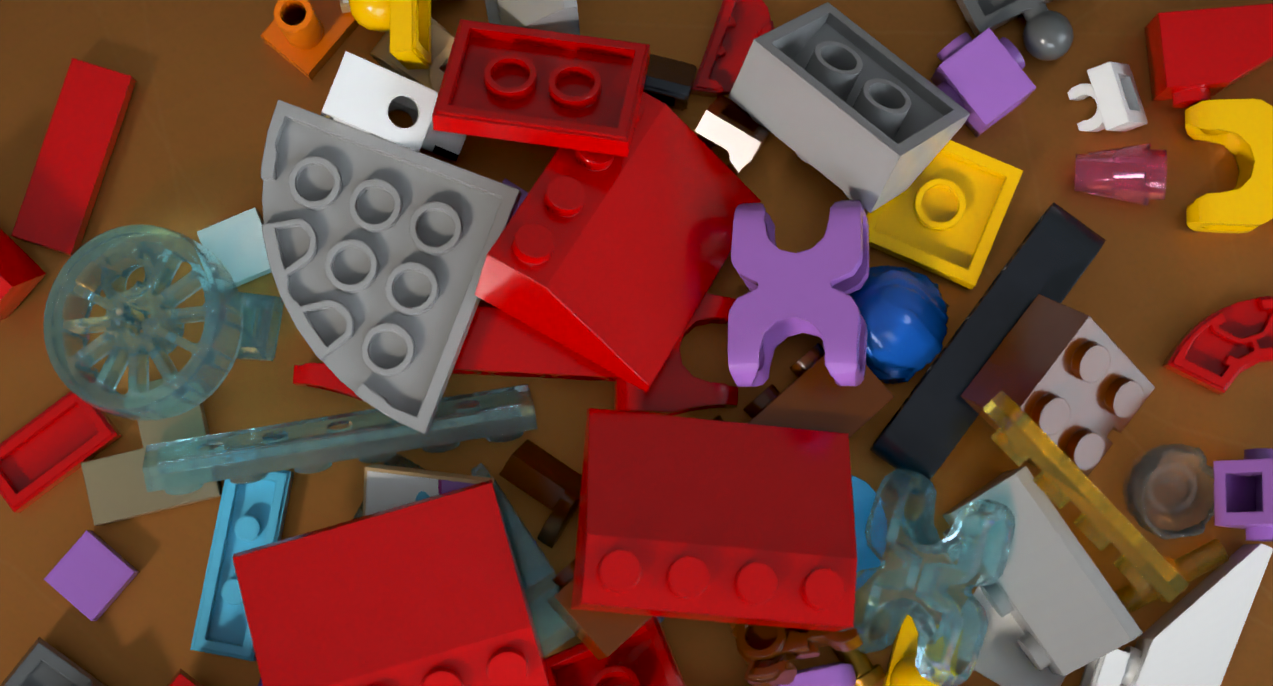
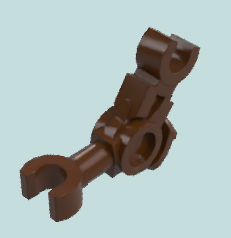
M727 623L733 628L731 633L736 639L738 652L745 662L749 664L744 678L750 685L777 686L792 683L797 674V667L788 660L817 657L820 655L819 647L830 646L837 651L848 652L856 650L863 645L862 637L857 628L830 632Z

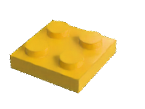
M950 140L906 191L871 213L867 211L869 246L964 287L973 289L977 284L1023 170Z

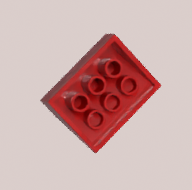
M643 92L629 156L559 148L487 253L475 296L647 392L731 253L736 207L742 203H760L761 200L665 103Z
M597 408L587 409L571 609L830 632L853 628L857 547L848 433Z
M492 480L233 554L232 558L263 686H549L547 663Z

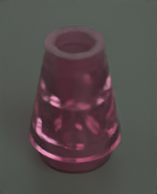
M1151 143L1089 152L1088 154H1076L1074 192H1087V194L1148 206L1149 200H1165L1167 182L1166 149H1151Z

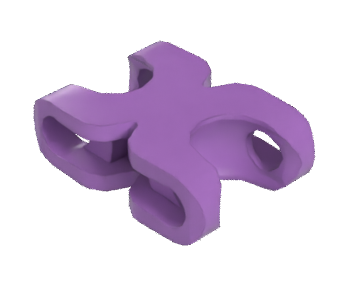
M842 200L835 202L830 207L829 221L824 237L812 249L798 253L777 248L775 225L770 215L766 212L764 204H739L736 207L733 221L731 262L751 292L737 298L730 308L728 315V366L738 387H757L763 385L769 379L775 348L787 337L806 333L820 337L823 340L825 366L836 384L839 386H859L863 382L865 375L868 332L867 324L849 294L861 289L869 275V224L861 201Z

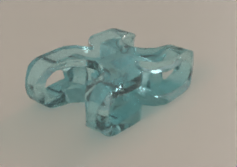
M907 468L897 469L886 475L882 480L866 524L865 535L867 545L880 560V566L860 570L856 574V613L854 614L853 628L858 629L863 641V645L856 650L864 653L884 650L893 644L906 616L910 615L918 631L915 666L919 674L927 681L938 686H958L970 677L976 665L988 626L986 609L972 594V589L974 587L994 584L1002 576L1014 536L1015 517L1008 506L992 499L971 501L961 507L948 535L942 540L934 525L937 491L933 483L924 475Z

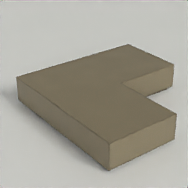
M191 371L130 386L143 448L81 463L95 526L221 497L222 486L197 374Z

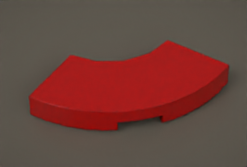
M1273 296L1258 297L1238 302L1207 316L1193 326L1178 341L1162 367L1218 395L1225 393L1241 372L1257 363L1273 362Z

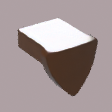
M527 439L512 453L499 475L552 510L537 539L553 548L580 505L582 475Z

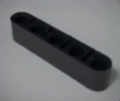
M1053 202L885 426L870 450L920 488H923L979 415L961 397L963 392L1037 295L1040 294L1061 303L1095 258L1106 240Z

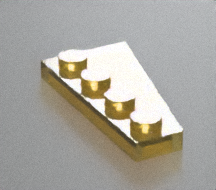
M1002 390L982 408L1000 427L991 436L997 445L1019 467L1029 458L1041 470L1032 481L1060 510L1069 501L1074 504L1082 514L1073 523L1100 551L1111 543L1122 554L1113 564L1140 592L1151 584L1170 603L1189 585L1042 429Z

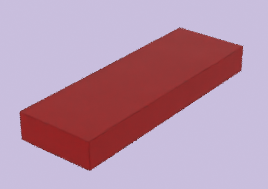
M72 58L14 225L12 237L77 257L136 84V80L132 76Z

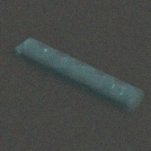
M528 384L442 398L428 435L391 419L375 408L146 445L142 469L147 492L165 490L167 494L181 495L200 489L204 483L230 479V482L234 484H249L264 479L270 472L294 469L297 473L310 474L328 469L332 466L333 462L356 458L363 463H378L393 458L399 451L422 448L425 452L440 453L458 447L461 441L486 438L490 442H508L521 437L524 433L523 431L538 428L533 399Z

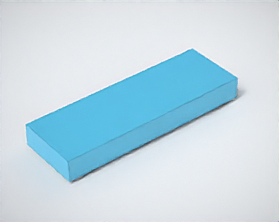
M234 460L228 461L190 650L257 661L232 557L235 553L282 539L295 472Z

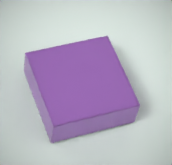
M86 530L44 580L89 620L97 621L136 577L139 571L93 531Z

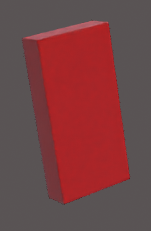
M79 384L0 444V494L13 512L21 513L81 468V463L90 461L122 437L86 386Z

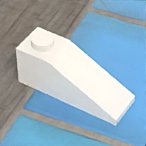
M1262 543L1242 545L1139 636L1135 647L1128 645L1124 651L1130 653L1120 686H1220L1273 548Z

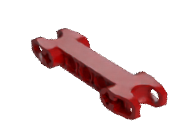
M706 293L647 392L496 307L486 306L477 307L452 374L616 382L614 410L675 416L705 409L736 408L738 387L729 386L725 383L708 382L693 377L682 364L680 354L683 338L694 327L707 324H727L729 310L736 299ZM325 363L294 365L293 384L327 390L363 401L341 382Z

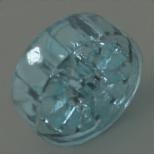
M144 224L127 225L108 230L94 237L80 247L62 267L51 287L46 302L43 325L44 340L55 372L63 383L82 401L94 408L124 419L137 421L167 419L181 415L201 404L226 379L241 346L244 326L243 306L238 288L232 276L217 256L205 246L170 228ZM181 263H189L192 270L171 285ZM144 267V281H137L132 288L127 290L126 284L130 274L137 268ZM203 288L204 305L176 308L180 303ZM101 290H103L106 297L100 295ZM97 304L106 309L104 316L89 318L93 305ZM205 322L201 339L198 343L183 337L184 324ZM104 332L87 345L90 340V333ZM177 346L190 351L192 354L190 360L179 372L168 355ZM108 355L101 371L98 372L93 365ZM149 357H151L163 378V384L152 390H149ZM128 366V392L120 394L116 391V387Z

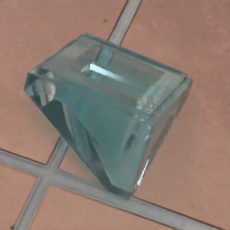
M215 290L214 303L232 358L273 361L284 306L281 297Z

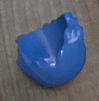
M890 265L869 267V275L862 288L849 294L867 324L866 365L880 381L886 384L908 382L917 371L922 370L926 364H930L935 356L942 351V342L948 330L946 324L949 317L946 312L949 305L943 300L942 294L938 290V284L933 283L924 274L913 272L907 267Z

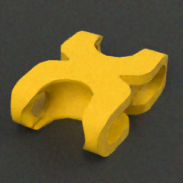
M1250 98L1205 100L1185 110V129L1187 134L1193 140L1224 145L1235 156L1239 174L1233 190L1221 193H1206L1188 204L1186 208V225L1193 231L1248 233L1273 219V106L1262 99Z

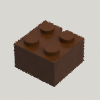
M1038 294L961 397L1029 464L1079 489L1113 444L1107 438V435L1112 429L1119 433L1124 430L1155 389V386L1089 315Z

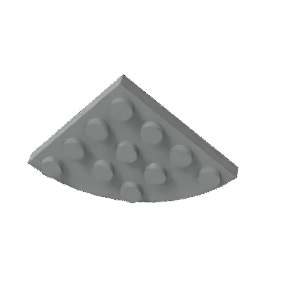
M278 100L267 132L261 164V179L263 180L262 207L264 220L262 234L269 266L280 297L296 328L315 355L326 364L341 382L363 401L391 419L428 435L481 298L475 296V291L486 255L513 217L522 194L519 189Z

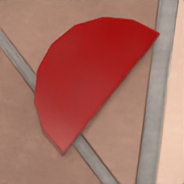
M723 0L691 89V94L714 98L720 94H730L753 40L775 29L768 7L762 0Z

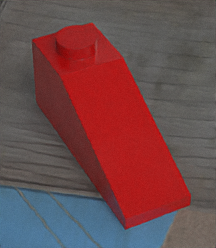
M1273 3L1160 12L1144 28L1152 101L1172 99L1174 108H1189L1201 101L1211 100V96L1218 94L1273 60Z

